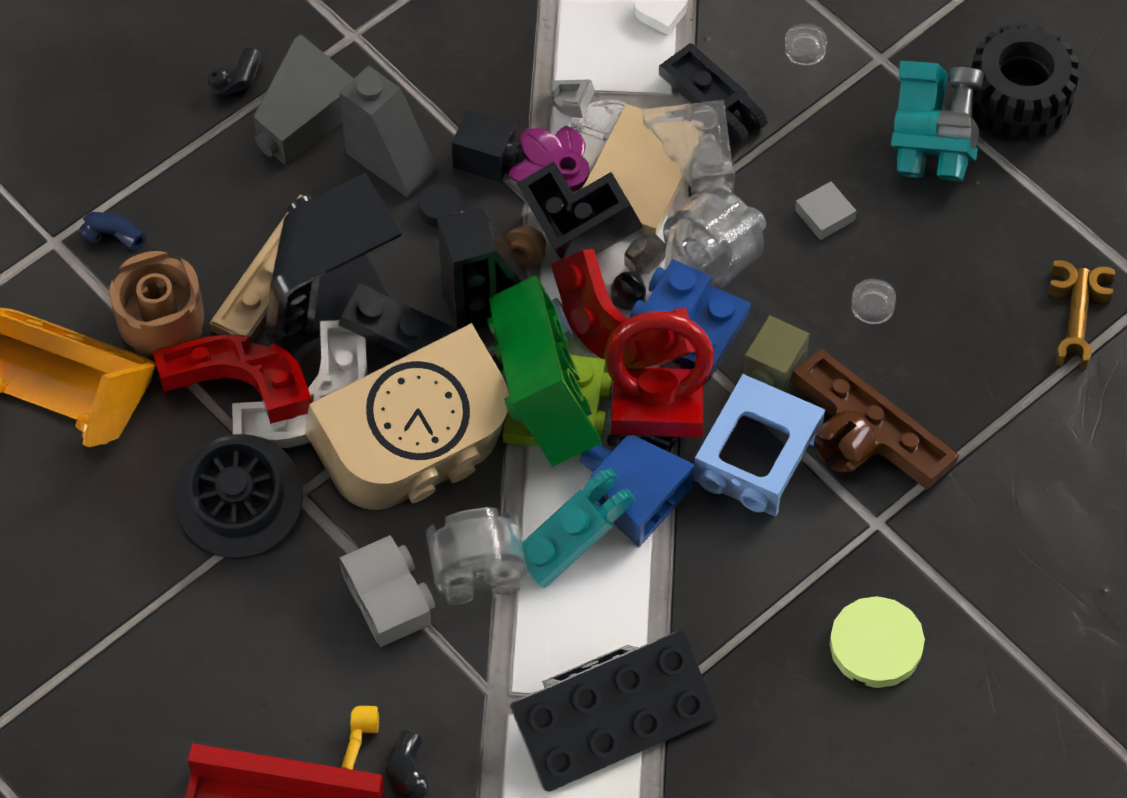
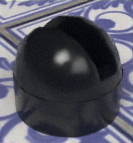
M632 271L622 272L616 276L611 285L612 302L623 310H632L638 300L645 302L646 285L643 278ZM631 286H633L635 289H637L638 292L635 293V291L632 289Z

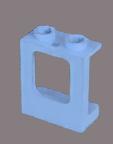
M742 374L695 457L693 480L711 493H723L741 501L746 508L754 512L764 511L776 517L779 512L780 497L809 444L814 446L817 429L823 425L825 409ZM742 416L751 418L789 435L774 466L765 477H757L725 463L719 458L721 450Z

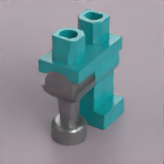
M900 60L898 78L901 79L898 109L895 115L894 133H892L891 146L898 151V173L905 177H923L926 157L939 158L937 176L940 179L963 181L968 161H976L978 148L976 144L979 129L971 118L973 91L982 88L983 71L969 67H951L948 84L955 88L950 110H942L948 73L938 63Z

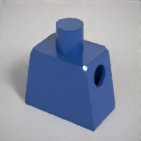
M634 435L626 436L612 452L600 444L581 453L579 463L593 472L590 479L607 468H612L618 476L612 488L595 503L599 509H601L602 504L621 489H629L635 497L629 509H626L613 523L638 547H641L693 488L694 465Z

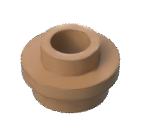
M528 225L519 226L509 231L504 238V241L522 266L535 267L545 257L546 240L542 233L534 227Z

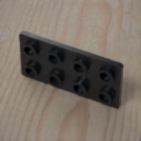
M680 630L640 647L625 645L542 681L543 689L510 704L511 711L543 790L547 792L569 784L717 717V712L684 631Z

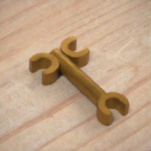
M1057 260L1053 262L1051 275L1060 276L1066 280H1051L1049 294L1054 297H1066L1071 293L1072 295L1067 338L1062 340L1058 346L1056 363L1057 366H1063L1066 354L1075 353L1081 358L1080 369L1086 370L1092 354L1090 345L1084 340L1089 297L1097 303H1110L1113 289L1101 287L1098 283L1112 284L1115 270L1103 266L1097 267L1091 272L1086 268L1076 269L1067 261Z

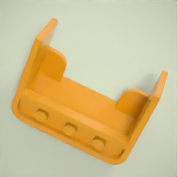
M0 308V393L9 394L76 419L75 427L83 432L82 445L91 448L100 444L105 445L109 441L118 439L152 380L156 363L141 355L13 309Z

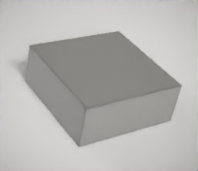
M832 181L796 200L795 211L819 240L840 230L856 219V209Z

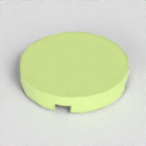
M876 596L858 599L842 609L834 620L829 645L833 661L843 675L851 680L855 678L860 682H865V686L882 688L895 686L913 674L918 663L921 661L925 638L921 623L909 608L896 600Z

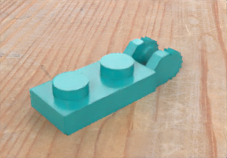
M612 468L604 469L585 484L583 491L579 490L513 550V553L538 585L544 588L549 586L613 528L612 523L626 509H629L634 502L635 497L629 489L626 490L625 488L612 495L610 499L602 504L601 509L595 504L617 481L618 476Z

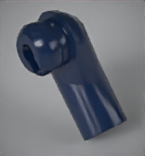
M91 212L83 218L85 222L79 229L80 235L89 242H99L103 233L113 235L132 251L139 250L147 238L143 231L120 214Z

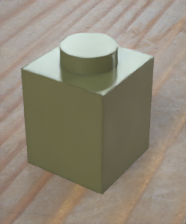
M769 315L745 354L743 374L786 392L791 384L790 379L793 370L800 366L807 357L810 333Z

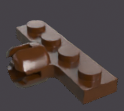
M822 348L793 370L790 383L832 416V418L817 429L814 447L824 464L829 462L838 453L843 456L831 466L833 471L840 473L854 471L870 456L879 454L886 457L928 490L955 467L959 454Z

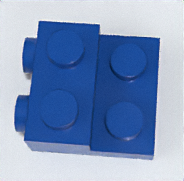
M672 259L667 269L658 267L655 270L648 288L652 292L647 302L638 300L629 318L646 312H669L686 307L689 319L698 324L711 341L714 351V364L709 376L711 379L748 317L751 302L712 286L711 275ZM694 352L672 362L688 369H693L696 362V354Z

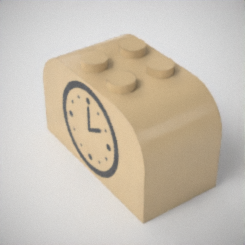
M471 323L309 404L305 433L335 487L352 504L369 510H383L394 507L408 499L412 503H417L433 494L436 490L434 486L447 479L455 483L471 475L475 471L474 466L482 462L492 452L508 411L504 400L505 397L509 396L508 387Z

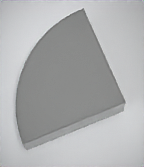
M555 80L550 85L551 95L558 111L570 117H584L595 92L591 80Z

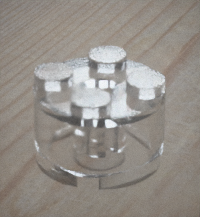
M716 182L712 186L703 189L666 220L663 227V237L666 246L672 243L678 253L673 258L674 260L711 275V285L720 284L719 288H721L761 256L764 250L762 230L766 228V221L759 210L748 207L725 184Z
M497 508L470 509L445 517L446 526L435 531L434 524L427 529L426 541L435 588L439 593L445 595L448 604L461 605L468 603L474 599V594L492 591V595L495 597H507L520 590L519 581L526 576L528 570L518 520L514 513L508 511V518L499 517Z

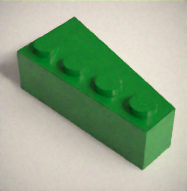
M537 275L488 298L492 316L487 318V322L493 336L498 341L493 344V349L503 367L499 371L507 384L509 396L505 397L504 400L513 420L516 423L521 420L524 422L552 467L602 444L598 430L587 417L592 412L588 400L582 395L577 383L580 377L567 350L570 347L556 306Z

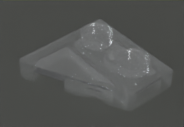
M724 100L642 110L644 125L647 129H651L660 140L664 152L670 160L678 164L680 173L691 187L734 182Z

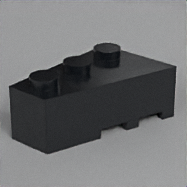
M481 208L470 211H456L447 217L437 219L442 294L456 329L459 330L472 323L475 330L489 327L487 318L492 316L488 298L529 277L522 264Z

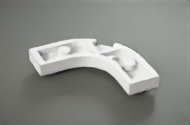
M340 320L320 321L321 364L319 374L308 388L312 402L367 376L366 338L339 326ZM263 401L232 403L233 435L247 434L262 437L275 443L280 448L295 447L310 442L305 433L308 414L270 424Z

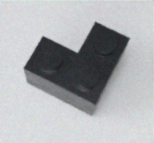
M553 161L516 183L560 259L587 249H594L597 255L643 228L642 223L612 172L573 194L556 163Z

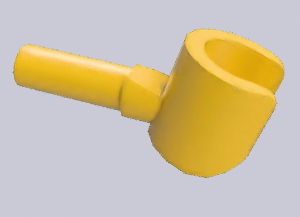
M357 706L352 710L350 741L341 768L353 770L362 743L363 733L378 734L379 712L377 706Z

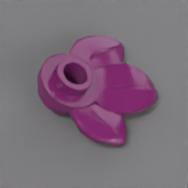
M564 126L555 135L541 128H531L520 132L519 143L526 159L509 170V176L512 180L518 183L554 161L572 192L579 190L585 184L589 176V164L583 157L586 144L578 131L569 126ZM565 168H571V169H573V170H571V171H565V170H563V169H565Z

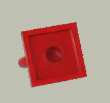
M652 311L633 316L614 330L605 349V365L613 381L611 435L702 438L703 385L708 380L713 368L714 351L708 335L698 324L676 313ZM654 329L670 330L682 335L691 343L695 350L696 362L693 369L626 368L623 363L624 348L633 337L642 332Z

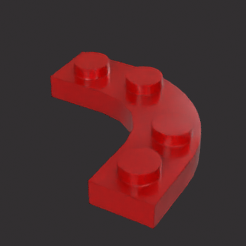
M587 249L550 264L570 327L592 353L601 359H605V349L610 336L628 318L624 317L613 306L604 285L594 249ZM686 307L669 311L689 318ZM663 329L648 330L636 335L627 343L623 352V363L626 368L630 369L653 367L694 353L695 350L685 337L676 332Z
M218 335L152 351L164 392L212 379L232 378L243 380L254 386L260 394L270 424L308 414L309 404L313 403L299 364L289 352L274 343L270 347L251 343L250 336Z

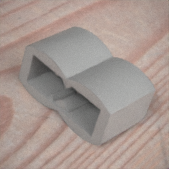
M389 535L339 557L343 578L380 648L431 625L430 610L435 608V603L427 585L424 582L417 584L410 572L415 570V566L405 545L397 547L393 538Z

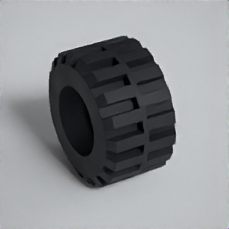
M1018 24L1016 29H1012L1007 25L1000 27L999 34L992 31L986 35L985 42L980 41L976 47L971 68L984 72L982 88L973 91L972 114H979L978 122L984 127L991 125L993 127L992 132L999 136L1004 132L1010 134L1009 139L1018 140L1019 135H1026L1027 140L1037 139L1038 133L1046 136L1053 133L1054 126L1060 128L1065 122L1066 115L1069 116L1072 109L1080 72L1078 70V58L1072 55L1073 48L1068 42L1061 43L1060 35L1055 32L1047 34L1044 27L1037 25L1036 29L1028 28L1027 24ZM1015 77L1025 78L1038 85L1021 86L1008 79Z

